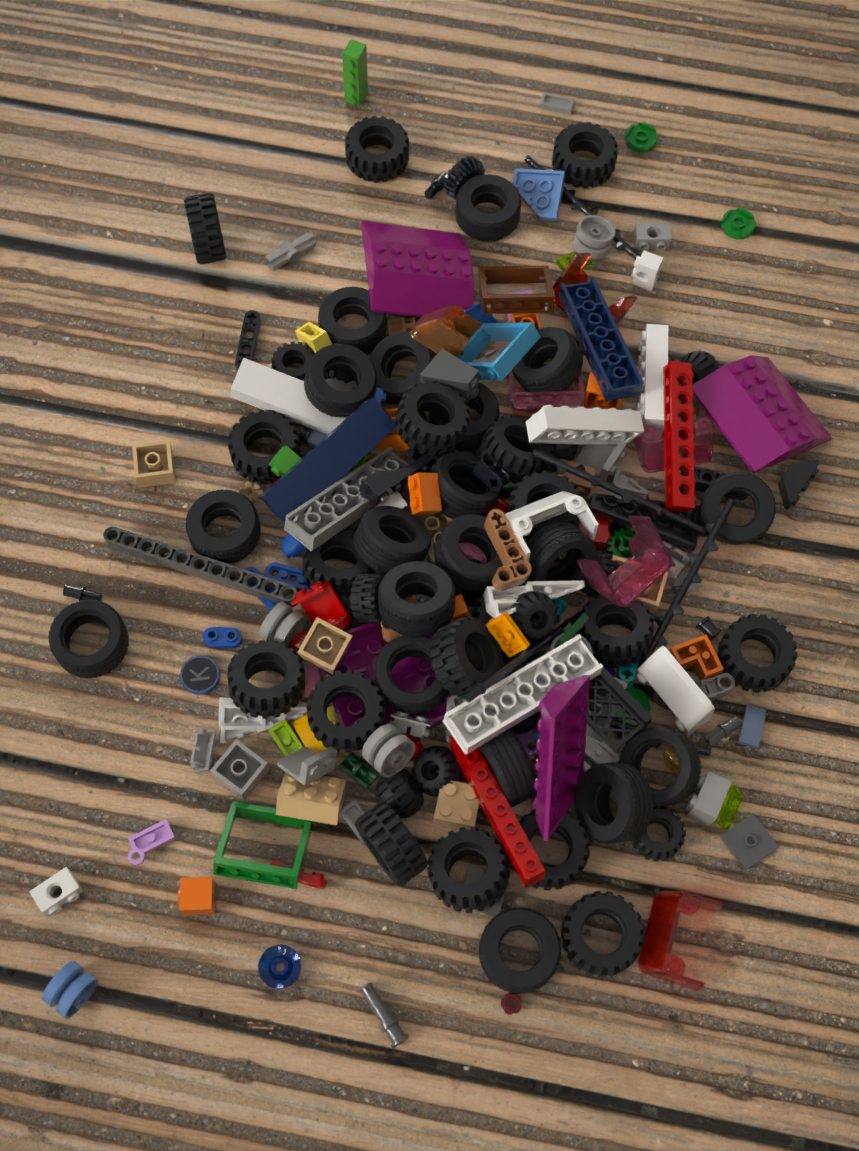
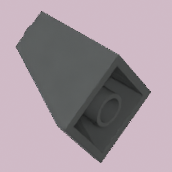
M441 349L420 374V383L424 384L426 381H431V383L440 382L441 385H448L453 391L459 392V396L463 397L467 404L479 392V371L446 350Z

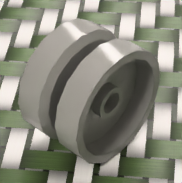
M587 215L579 221L577 231L573 237L572 245L574 250L587 259L597 260L604 258L608 254L614 239L615 228L609 220L601 216Z
M281 601L266 616L259 630V637L266 642H270V640L277 641L278 644L282 642L289 649L290 641L297 632L303 631L307 618L299 611L293 612L290 605Z
M385 724L369 736L363 746L362 757L371 766H374L383 777H391L400 772L409 763L415 750V744L406 735H402V732L393 724Z

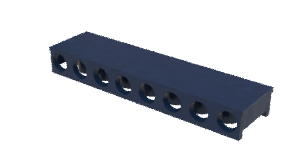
M591 278L589 282L571 285L561 283L558 296L605 400L612 401L641 395L644 381L595 278Z
M374 397L367 399L259 498L265 502L279 518L283 526H285L287 514L336 483L396 428L394 421Z

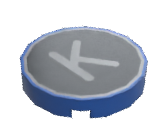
M195 656L184 663L181 668L180 678L185 689L193 694L203 695L210 693L219 683L220 671L213 659L207 656Z

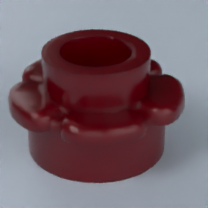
M507 993L501 999L500 1004L506 1014L512 1015L513 1013L517 1014L521 1010L520 1004L522 1001L518 995Z

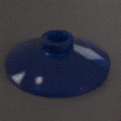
M280 944L268 948L261 955L258 963L260 978L266 985L274 989H284L291 986L298 979L301 972L299 955L293 948L287 945ZM278 964L284 965L283 971H277Z

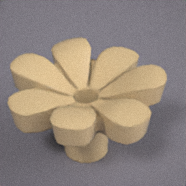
M248 481L245 484L246 487H240L239 493L245 495L251 502L252 499L255 502L259 501V496L264 493L258 483L252 484Z

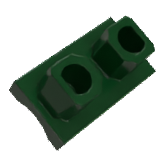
M350 752L338 766L340 770L365 790L379 776L376 770L353 752Z

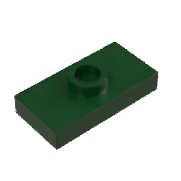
M583 613L574 624L569 623L562 630L564 635L557 641L554 647L557 648L572 639L587 623L589 617Z

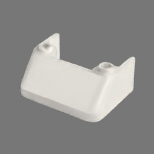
M562 491L505 514L528 561L531 552L523 537L531 533L533 525L565 512L577 515L591 540L595 539L599 524L581 496Z
M661 646L637 669L636 676L643 685L646 683L652 686L674 713L676 718L674 723L681 732L685 731L684 735L686 737L712 719L715 710L713 704L666 647Z

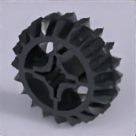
M467 156L462 158L461 161H457L455 165H452V168L448 170V174L444 176L445 179L443 180L442 187L446 194L456 200L459 189L466 181L479 175H485L482 162L474 156Z

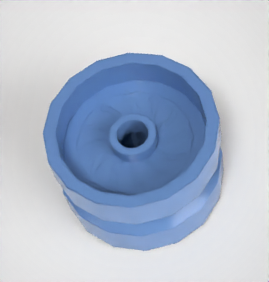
M70 961L59 970L42 994V1000L50 1007L57 1006L56 1011L65 1019L71 1018L83 1007L98 984V979L91 973L83 974V967L76 961Z

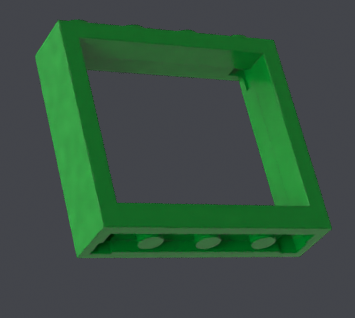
M232 801L213 861L214 875L297 889L313 828V821L276 815V808L264 805L258 806ZM235 818L303 829L293 869L224 857Z

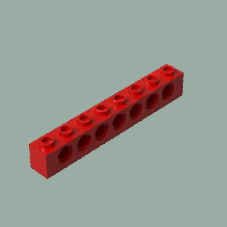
M670 361L663 367L665 509L688 512L694 509L696 505V497L694 496L696 485L694 469L696 463L694 460L695 442L693 441L695 426L693 424L694 406L692 405L694 395L692 379L694 373L691 363Z
M450 736L449 747L454 753L461 770L524 887L527 888L544 880L545 869L479 748L465 755L454 737Z

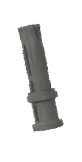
M372 982L366 985L371 993L367 991L365 986L360 991L381 1022L382 1032H385L391 1040V1047L395 1048L407 1040L409 1036L403 1033L398 1025V1018L392 1017Z

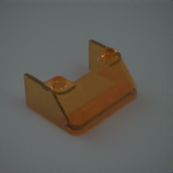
M450 305L423 314L412 326L409 335L437 354L441 349H444L459 358L481 322L463 312L460 306Z

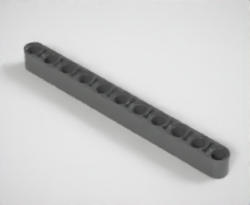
M108 527L103 533L105 541L114 550L255 597H260L276 604L282 601L291 607L297 605L292 606L290 603L296 597L295 595L290 599L285 598L286 595L297 592L296 588L290 584L118 527ZM130 542H135L133 545L128 546ZM152 547L150 551L145 552L147 548ZM165 553H170L167 557H162ZM182 559H187L186 562L180 563ZM199 565H205L202 569H197ZM222 570L221 574L214 575L216 571ZM235 576H240L237 581H232ZM253 582H258L254 587L249 586ZM270 588H276L272 593L267 592Z

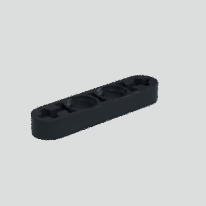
M250 310L244 315L235 360L237 371L243 358L254 361L261 324L260 314L255 310ZM252 317H255V319L253 320V326H252V325L250 324V320L252 319ZM248 331L254 332V335L252 337H246L245 333ZM248 346L252 349L250 352L245 353L242 351V348Z

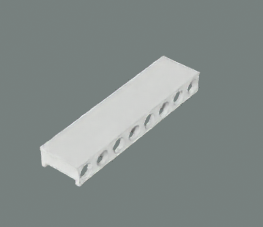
M243 358L230 389L231 398L267 412L271 410L275 411L277 415L281 413L285 415V419L289 418L295 423L324 434L331 433L346 419L344 417H332L316 409L307 398L304 381Z
M580 634L497 682L473 701H465L445 713L443 723L465 755L538 712L541 698L543 699L547 691H550L554 685L583 675H590L591 680L601 674L603 665L599 664L581 640Z

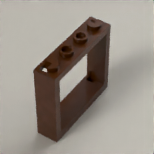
M548 265L479 267L478 284L482 314L554 313L555 295ZM544 283L546 293L488 294L486 284ZM486 304H491V308H485Z

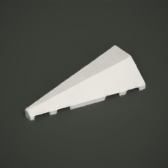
M584 580L527 582L525 586H516L505 591H498L493 586H487L483 597L486 612L493 618H496L506 611L509 615L517 612L516 607L512 609L510 607L514 603H520L516 602V600L522 593L538 591L546 594L551 599H555L583 589L585 585Z
M219 697L220 743H226V740L235 737L242 738L245 734L254 731L258 733L270 729L283 720L289 721L301 718L307 714V702H299L295 708L291 707V711L287 714L281 713L280 717L274 718V716H269L268 719H262V716L255 718L251 717L249 712L247 714L243 713L240 707L238 708L234 705L233 699Z

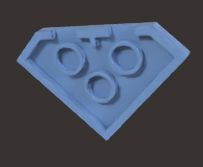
M515 169L512 184L517 188L520 196L538 218L547 221L558 220L565 171Z

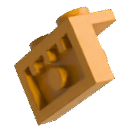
M507 611L496 618L492 617L486 624L490 634L495 637L501 649L509 658L529 647L530 643Z

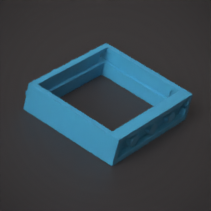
M532 322L483 323L465 343L462 357L460 354L458 356L460 360L479 371V380L503 381L541 336ZM491 341L511 342L493 363L472 362Z

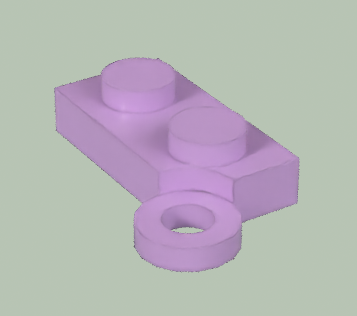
M167 819L128 838L133 848L128 853V861L132 865H140L145 860V854L176 839ZM135 853L140 854V858L138 860H133V855Z

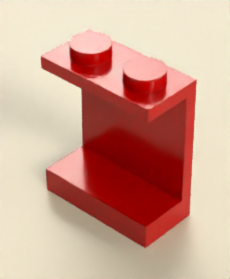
M329 580L323 583L318 581L311 585L308 590H305V588L299 590L294 594L296 597L290 602L292 606L300 603L312 624L316 617L343 630L352 621Z

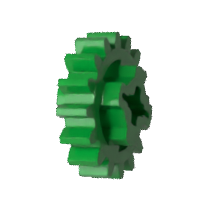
M621 527L619 533L614 530L613 534L610 535L606 548H609L607 552L612 555L640 563L648 550V547H646L647 540H642L643 534L637 535L638 530L631 532L630 527H628L627 531H624Z

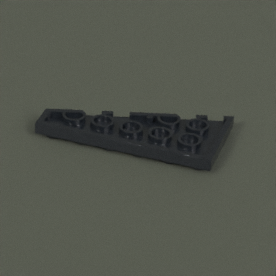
M593 493L590 497L588 507L595 515L694 551L697 546V531L688 527L685 528L684 525L667 517H659L655 512L632 501L624 504L622 499H618L614 495ZM650 500L652 503L665 508V501ZM695 505V508L688 512L678 513L699 524L701 505Z

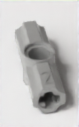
M306 233L294 241H284L278 250L265 256L268 267L271 270H275L287 262H297L303 253L317 246L314 236L311 233Z

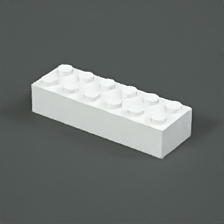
M647 324L645 331L641 332V340L638 343V351H641L638 357L639 373L644 381L641 395L637 396V398H640L637 403V411L641 413L644 432L639 436L661 438L664 431L663 367L668 364V325Z
M545 405L526 421L529 443L617 446L620 440L627 444L644 432L640 411H632V409L617 410L616 408L601 409L600 407L588 409L583 406L569 408V406L553 407L552 405Z

